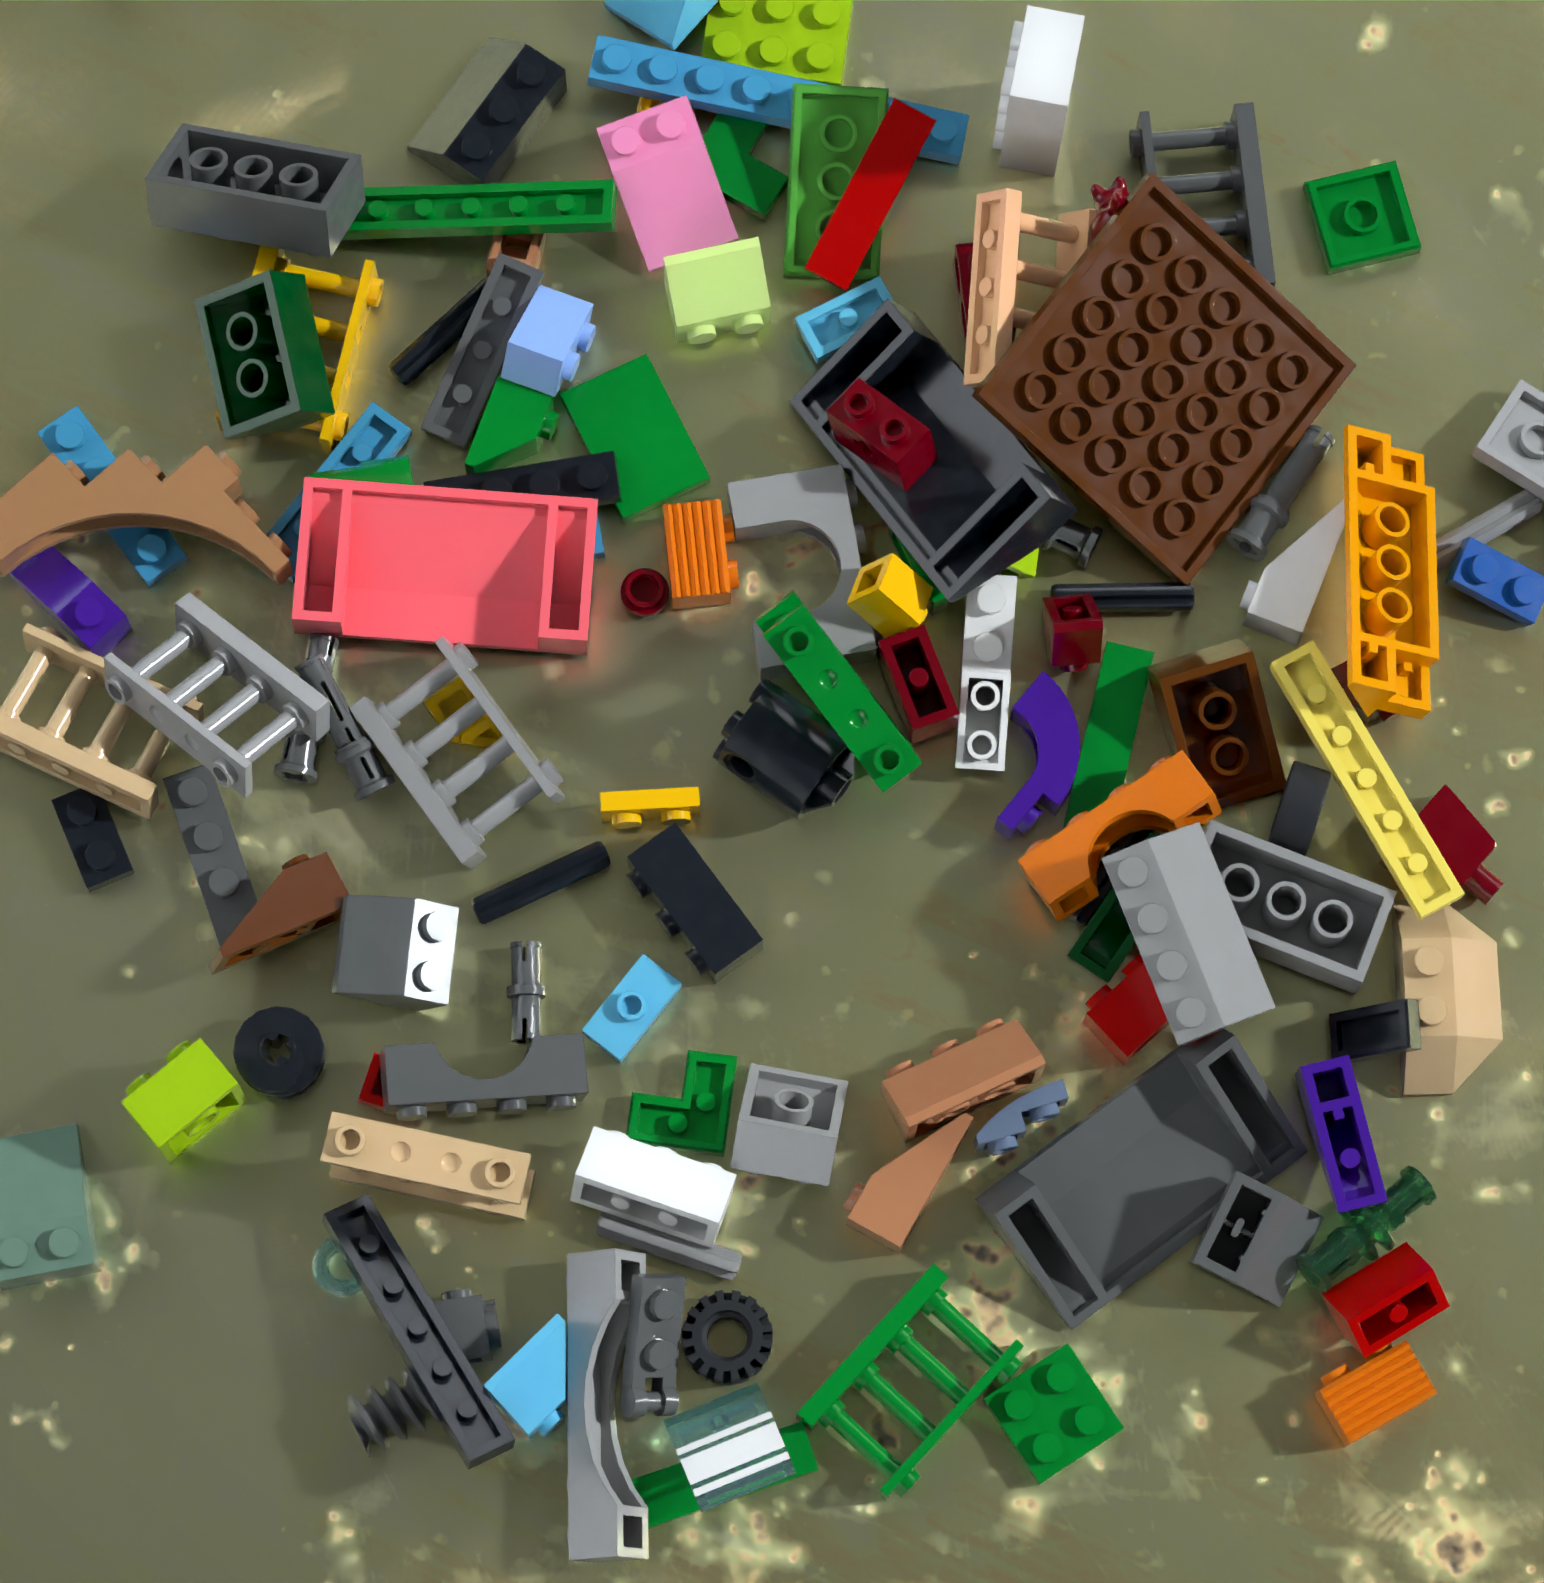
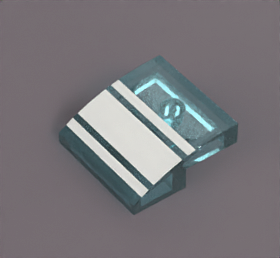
M758 1383L663 1420L701 1512L796 1474Z

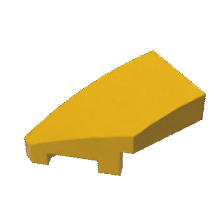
M458 677L422 704L436 724L439 725L472 700L474 695L463 680ZM486 713L450 740V742L488 748L503 735Z

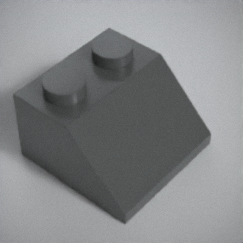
M344 895L332 993L414 1011H423L448 1005L459 908L418 898Z

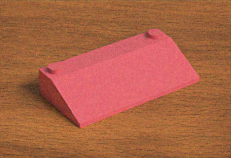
M304 477L292 608L294 634L309 635L312 633H322L332 637L436 644L435 642L443 636L453 643L454 646L462 642L466 647L587 655L598 499Z

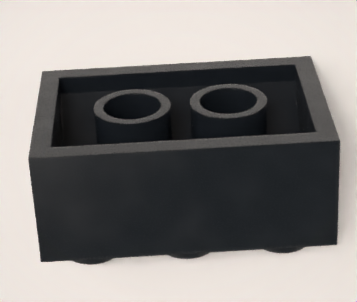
M489 37L408 144L407 149L459 184L499 183L567 92L565 69L525 43Z

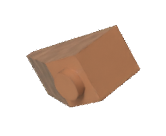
M966 1112L873 1173L866 1186L857 1182L843 1206L844 1209L850 1212L846 1225L899 1254L970 1129L974 1117Z

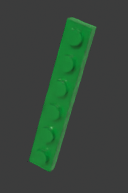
M614 179L368 187L364 188L366 202L342 240L615 231L617 186Z

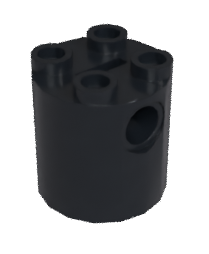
M764 678L753 691L749 699L752 705L745 714L739 710L735 711L724 725L721 735L725 738L717 747L713 758L786 812L801 820L812 810L828 806L833 807L838 803L854 779L855 756L828 720L777 684Z

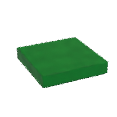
M1396 160L1304 182L1302 189L1328 275L1420 253L1421 243Z

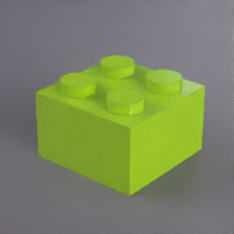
M201 1038L193 1044L187 1040L175 1047L165 1058L168 1064L153 1076L148 1072L138 1077L127 1087L125 1092L128 1096L121 1101L134 1121L170 1164L248 1101L238 1082Z

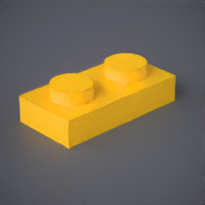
M699 787L600 792L602 823L612 822V827L635 828L642 825L641 820L661 819V824L671 826L673 823H676L679 826L689 824L691 817H700Z

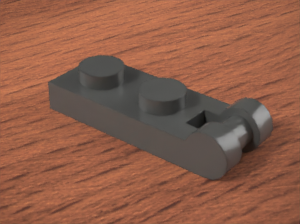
M677 1273L633 1274L620 1394V1407L625 1417H643L646 1412L651 1411L656 1416H673L678 1410L679 1397L675 1385L686 1277ZM646 1378H652L651 1391L645 1390Z

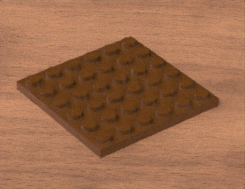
M1154 173L1145 174L1126 198V204L1114 213L971 396L1174 582H1180L1184 586H1188L1248 508L1252 498L1258 495L1356 367V364Z

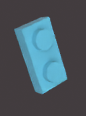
M880 276L795 317V326L816 364L831 358L887 299L894 301Z

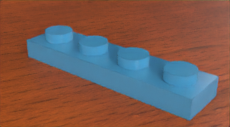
M372 401L317 472L358 467L364 461L395 457L412 436L411 429ZM303 489L266 534L268 537L274 532L291 550L292 555L288 559L294 574L288 580L293 584L295 583Z
M75 406L37 432L50 453L53 452L63 464L71 459L89 479L88 483L116 460L78 406ZM135 527L107 530L148 588L189 561L187 555L168 529Z

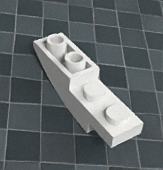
M995 575L966 594L958 711L960 714L957 725L955 768L1004 771L1017 576Z

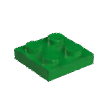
M1068 1343L983 1399V1402L1038 1485L1124 1429Z

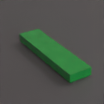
M1109 641L1106 642L1063 829L1066 828L1067 823L1075 815L1084 811L1090 812L1105 802L1114 789L1124 784L1149 678L1146 667L1152 665L1154 652Z
M801 1421L778 1429L785 1447L690 1485L681 1463L631 1479L635 1489L648 1507V1529L819 1471L803 1422ZM784 1452L789 1454L790 1458L704 1494L695 1497L693 1489Z

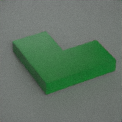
M718 113L703 139L724 198L765 221L788 184L787 175L751 156L770 124Z
M688 1050L682 1098L632 1092L626 1135L630 1139L654 1147L662 1146L675 1151L724 1157L737 1056Z

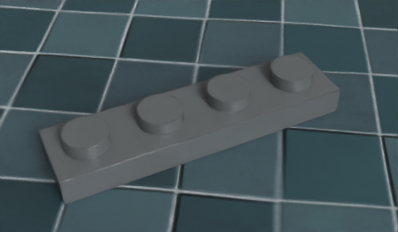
M499 252L421 425L422 431L466 450L492 393L497 377L503 368L507 343L544 277L543 271Z
M200 765L163 778L221 947L258 901L216 779L208 768Z

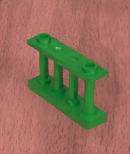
M794 590L790 591L754 619L762 630L763 637L883 793L923 763L912 749L910 742Z
M935 1264L923 1274L802 1406L796 1415V1419L800 1422L802 1421L809 1431H812L818 1423L825 1429L830 1425L888 1479L878 1493L885 1501L893 1492L902 1498L921 1477V1474L915 1470L919 1463L995 1380L1004 1385L1023 1364L1017 1358L1024 1347L1022 1343L1016 1339L1003 1352L945 1299L948 1294L942 1288L946 1285L949 1277ZM921 1311L927 1317L933 1314L990 1366V1369L971 1389L912 1337L914 1331L908 1325ZM887 1348L893 1354L899 1351L956 1404L937 1427L878 1374L880 1368L874 1362ZM853 1385L859 1391L863 1388L868 1391L922 1441L920 1446L903 1464L843 1411L846 1405L840 1399Z

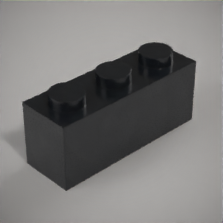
M673 823L627 856L630 872L625 876L641 899L648 895L660 909V911L654 914L657 921L669 937L673 938L677 934L689 948L684 953V956L700 977L708 974L716 984L763 950V938L676 823Z

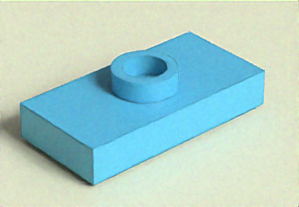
M642 954L581 1031L592 1042L619 1063H622L682 988V983L645 954Z

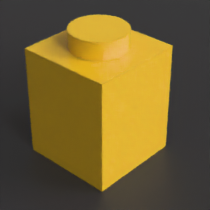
M891 553L860 568L846 604L881 635L887 638L922 624L928 613L926 607L933 587L899 557Z

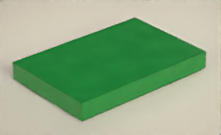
M647 353L560 394L561 401L588 454L614 451L616 454L622 502L614 503L623 523L710 483V476Z

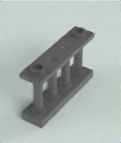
M1254 103L1234 104L1230 121H1224L1223 126L1161 132L1151 131L1149 111L1140 112L1136 129L1129 130V148L1131 158L1139 157L1141 179L1145 174L1154 173L1157 176L1154 151L1225 145L1226 150H1233L1235 166H1229V171L1158 178L1176 195L1230 190L1231 195L1239 194L1240 210L1235 211L1234 216L1202 219L1220 236L1236 235L1237 240L1244 239L1246 255L1242 257L1272 286H1275L1276 280Z

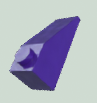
M53 546L29 558L8 573L85 650L105 657L133 631L126 614L92 580Z
M1349 1055L1300 1066L1295 1073L1307 1123L1337 1213L1340 1214L1387 1202L1388 1199Z

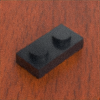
M79 788L51 800L89 893L135 874L105 799Z

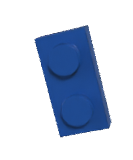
M1472 537L1462 540L1444 583L1525 626L1535 624L1544 602V576Z

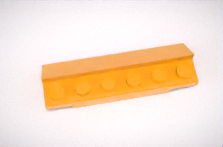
M1347 424L1343 428L1348 688L1367 717L1378 709L1422 719L1431 711L1430 667L1439 660L1435 488L1425 485L1423 454L1392 447L1391 435Z

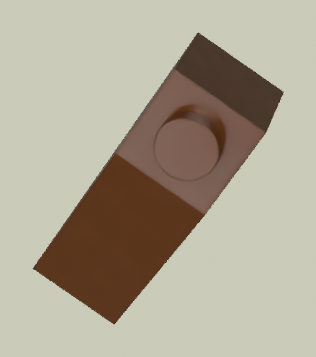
M327 852L310 858L308 854H302L294 857L282 866L283 871L215 954L208 966L212 975L340 922L343 896L349 893Z

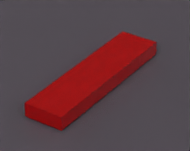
M896 98L893 99L804 270L845 292L847 291L937 120Z

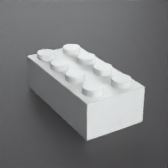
M1027 5L1024 22L1014 21L992 146L994 149L1001 150L1000 167L1055 177L1085 16Z

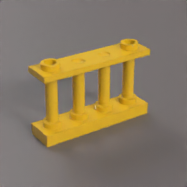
M260 245L252 276L267 270L305 275L308 288L355 298L349 323L314 316L318 337L344 342L338 367L325 366L329 386L332 387L331 396L335 414L301 427L321 432L319 440L322 451L330 455L335 448L336 440L341 441L347 433L349 413L344 412L370 307L379 306L384 280L378 278L375 261L365 259L361 278L358 279L290 264V259L285 258L283 249L267 248ZM217 407L215 417L220 431H223Z

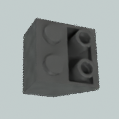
M1235 1171L1189 1262L1280 1307L1324 1217L1285 1194L1239 1171Z

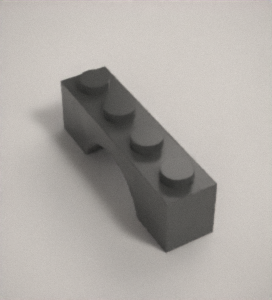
M584 1033L534 1036L527 1047L523 1061L511 1072L491 1079H477L459 1073L443 1059L435 1043L388 1045L383 1047L379 1055L384 1114H397V1120L399 1121L421 1120L427 1118V1112L444 1110H447V1117L450 1118L470 1117L477 1114V1108L496 1107L497 1114H518L526 1112L527 1105L546 1104L547 1111H566L575 1109L576 1102H582L589 1093Z

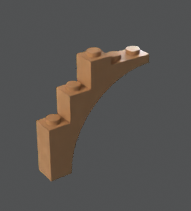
M206 444L163 482L161 481L165 478V475L157 464L147 455L140 460L130 448L90 483H88L89 479L71 459L63 464L52 452L0 497V575L2 577L29 558L68 539L97 531L135 527L169 529L192 534L220 544L241 555L261 569L278 586L283 584L294 573L288 559L292 552L284 541L274 532L267 537L256 525L260 520L258 515L242 498L234 502L243 493L238 478L242 473L240 468L224 451L216 455Z

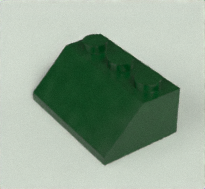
M267 270L194 300L224 439L233 440L297 429L335 414L305 275Z

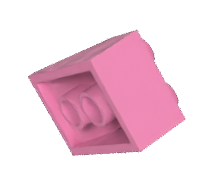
M687 95L596 128L650 273L664 268L663 257L739 240Z

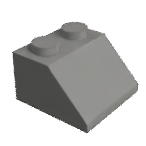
M751 1063L739 1113L730 1168L743 1170L753 1175H770L791 1179L802 1184L829 1186L849 1081Z

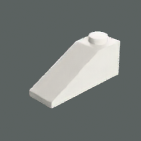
M1344 499L1265 567L1259 583L1249 580L1239 606L1248 610L1243 622L1244 626L1290 644L1298 645L1345 525Z

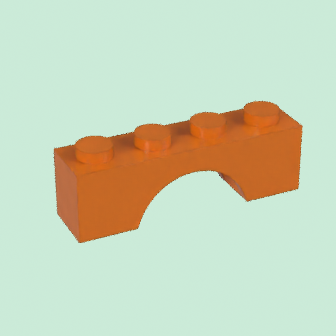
M1181 750L1172 757L1166 756L1157 760L1149 768L1148 773L1132 784H1123L1114 789L1105 802L1090 812L1084 811L1075 815L1067 823L1066 828L1050 839H1041L1032 844L1027 849L1025 855L1018 859V862L1029 883L1059 923L1099 896L1097 885L1098 867L1105 852L1118 839L1140 830H1159L1168 833L1200 822L1202 827L1210 819L1212 820L1220 815L1222 810L1213 790L1184 751Z

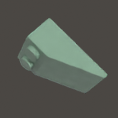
M78 1124L0 1138V1289L8 1290L102 1272Z

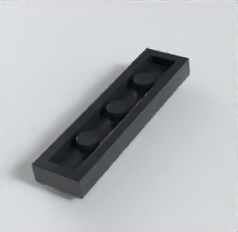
M614 451L423 482L424 486L593 498L598 499V506L622 502L617 458Z

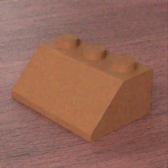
M1002 1018L990 1021L976 1029L977 1037L960 1045L957 1039L950 1040L931 1050L930 1053L933 1058L915 1066L912 1060H908L885 1072L888 1079L881 1081L880 1092L905 1144L950 1123L965 1112L970 1114L1040 1081L1046 1062L1017 1019L1004 1024Z

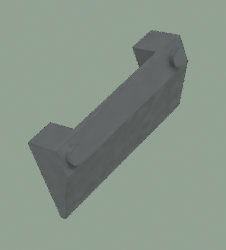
M1222 1029L1174 1049L975 1198V1201L1001 1240L1066 1326L1073 1330L1204 1231L1233 1172L1239 1171L1266 1184L1306 1154L1308 1150L1236 1036Z

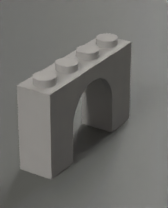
M838 464L727 483V499L730 513H732L735 543L779 535L797 534L816 540L831 553L839 570L840 579L838 585L829 599L819 607L811 610L810 613L851 666L875 662L876 646H878L879 640L884 639L883 635L846 604L861 568L859 554L866 553L867 548L863 525L853 524L851 508L858 507L856 486L851 478L845 479L843 465ZM753 621L752 637L760 681L764 678L775 679L793 676L763 637L762 630Z

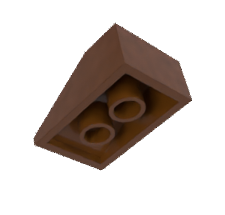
M1237 638L1146 667L1157 712L1172 755L1181 750L1184 751L1215 793L1220 808L1284 789L1286 779L1252 649Z

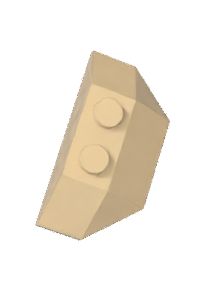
M1394 900L1391 914L1396 1000L1406 998L1418 1000L1422 1050L1400 1054L1402 1096L1452 1095L1503 1040L1497 942L1450 905L1419 921L1407 900Z

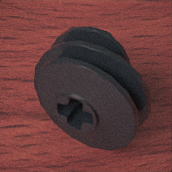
M274 1006L257 1011L244 1021L235 1036L233 1056L238 1072L252 1089L274 1099H292L306 1093L319 1080L325 1065V1045L317 1026L308 1016L293 1008ZM283 1043H287L286 1047L291 1055L288 1058L280 1056L276 1063L273 1062L269 1049L271 1047L279 1049Z

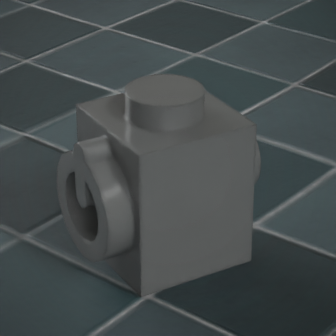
M457 1289L442 1293V1301L433 1303L469 1363L492 1361L491 1349L502 1347L495 1299L484 1301L482 1294L472 1296L471 1289Z

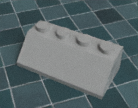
M1200 822L1144 840L1101 858L1178 1045H1186L1276 1008Z

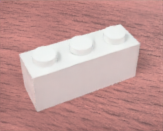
M594 1126L575 1173L570 1201L713 1248L731 1199L737 1174L725 1171L714 1163H701L678 1155L667 1147H654L630 1139L622 1132L615 1130L607 1131Z

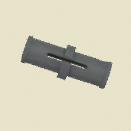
M527 940L526 961V947L522 946V941L510 943L512 985L507 986V998L512 1000L510 1042L516 1044H526V1024L527 1039H530V1042L534 1036H542L541 999L546 998V987L541 985L542 943Z

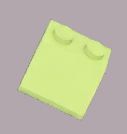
M758 237L663 257L664 289L677 343L688 341L690 344H703L715 339L716 334L734 330L737 334H749L760 330L763 324L770 323L771 304Z

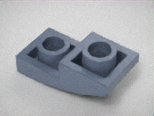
M1063 1079L1030 1091L1000 1110L976 1134L973 1142L975 1151L979 1152L988 1149L989 1155L995 1156L1018 1148L1017 1140L1024 1139L1027 1131L1023 1118L1030 1116L1032 1123H1038L1059 1116V1108L1066 1106L1069 1098Z

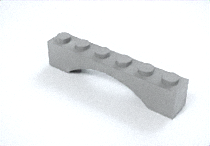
M611 1248L567 1254V1274L565 1279L567 1288L566 1328L568 1374L566 1377L568 1391V1425L566 1429L568 1441V1477L566 1483L568 1491L567 1542L569 1545V1560L609 1563L649 1559L648 1507L635 1489L624 1465L617 1437L615 1414L617 1378L626 1345L633 1274H646L645 1253Z

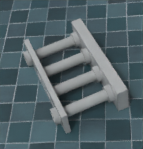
M188 592L175 602L176 633L140 661L129 667L111 652L104 657L105 688L113 700L119 704L128 705L208 768L222 786L232 787L244 798H247L253 793L252 762L292 730L303 731L315 742L330 731V700ZM187 648H196L210 659L166 695L147 681V679ZM222 675H231L245 686V688L202 722H199L182 708ZM258 702L267 703L280 714L237 750L217 736V734Z
M442 636L435 643L446 657L443 662L386 704L382 701L377 705L374 701L363 696L350 706L349 709L459 861L473 869L487 858V855L479 846L486 841L483 837L542 791L545 792L549 799L559 804L566 798L558 788V785L564 782V780L547 758L539 762L473 672V669L479 664L462 642L454 646L453 643ZM459 675L474 695V698L414 743L410 740L405 744L395 730L401 724L399 719L455 676ZM487 713L503 736L446 780L442 781L439 778L433 782L423 769L429 763L427 758ZM515 752L529 770L531 776L473 820L467 817L461 821L451 807L457 802L455 797Z

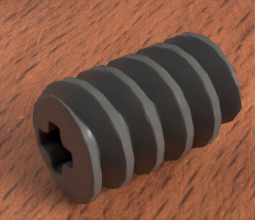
M408 1368L402 1370L403 1386H399L391 1377L384 1379L385 1395L383 1396L374 1387H367V1404L365 1405L354 1395L347 1397L348 1415L369 1458L371 1457L370 1441L374 1440L384 1450L390 1447L388 1434L390 1431L394 1432L402 1441L408 1439V1422H411L421 1432L426 1430L425 1414L428 1412L440 1423Z

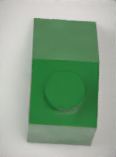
M498 376L464 463L466 475L503 469L537 454L543 439L550 441L558 424L559 413L554 412L553 396Z

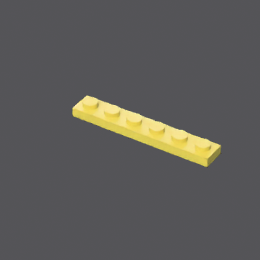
M1312 640L1271 662L1269 666L1270 671L1418 920L1421 921L1461 899L1465 894L1315 641Z

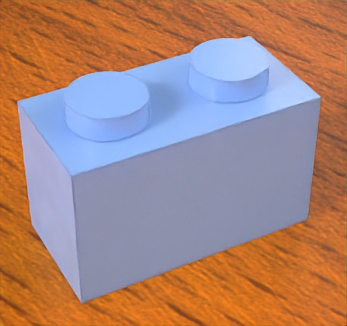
M539 285L507 343L501 378L555 397L564 379L570 382L573 380L581 359V354L578 353L580 351L587 353L593 342L596 325L590 324L594 304Z

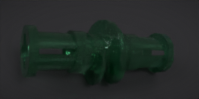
M1409 1165L1404 1167L1400 1171L1401 1177L1385 1190L1387 1202L1340 1213L1339 1217L1342 1226L1327 1235V1239L1309 1254L1301 1253L1296 1258L1295 1262L1300 1273L1312 1287L1321 1293H1326L1332 1288L1331 1281L1349 1266L1356 1265L1363 1257L1369 1261L1377 1260L1379 1258L1375 1247L1377 1243L1387 1251L1395 1248L1396 1245L1390 1232L1399 1229L1406 1219L1423 1204L1429 1206L1437 1198L1432 1185L1420 1171Z

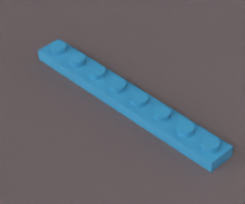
M597 35L587 82L589 86L663 102H669L687 95L692 108L789 129L791 128L793 83L829 84ZM888 97V109L894 98ZM900 100L937 120L918 156L959 165L969 115Z

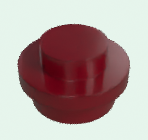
M650 568L636 569L629 573L622 582L621 600L626 609L632 614L641 617L653 616L666 606L669 599V586L664 576L658 571Z

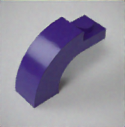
M1044 671L1041 672L1012 707L1010 720L1023 730L1032 744L1035 754V770L1026 784L996 819L994 829L1009 841L1018 830L1024 835L1031 830L1043 814V811L1038 808L1039 805L1043 806L1054 816L1057 815L1070 793L1079 763L1080 735L1074 711L1061 688Z

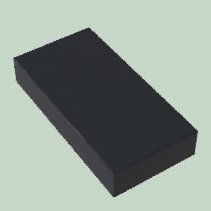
M1406 998L1329 1014L1332 1059L1349 1055L1351 1063L1422 1050L1418 1000Z

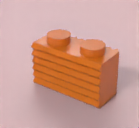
M719 499L663 505L672 608L682 609L731 604L730 590L739 589L737 560H727L725 543L734 542L732 513L722 514L721 500Z
M1406 1340L1395 1347L1392 1343L1387 1344L1366 1357L1367 1363L1353 1371H1350L1348 1366L1343 1364L1320 1378L1324 1387L1318 1390L1314 1396L1344 1447L1349 1446L1437 1394L1435 1387L1427 1377L1425 1370L1421 1367L1420 1362Z

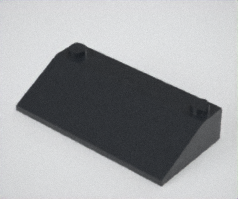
M887 299L789 402L836 461L843 465L847 475L944 597L953 603L1045 544L1078 509L1026 446L971 396L977 388L963 385L964 371L915 312ZM858 378L865 381L931 431L938 459L906 492L835 440L826 410Z

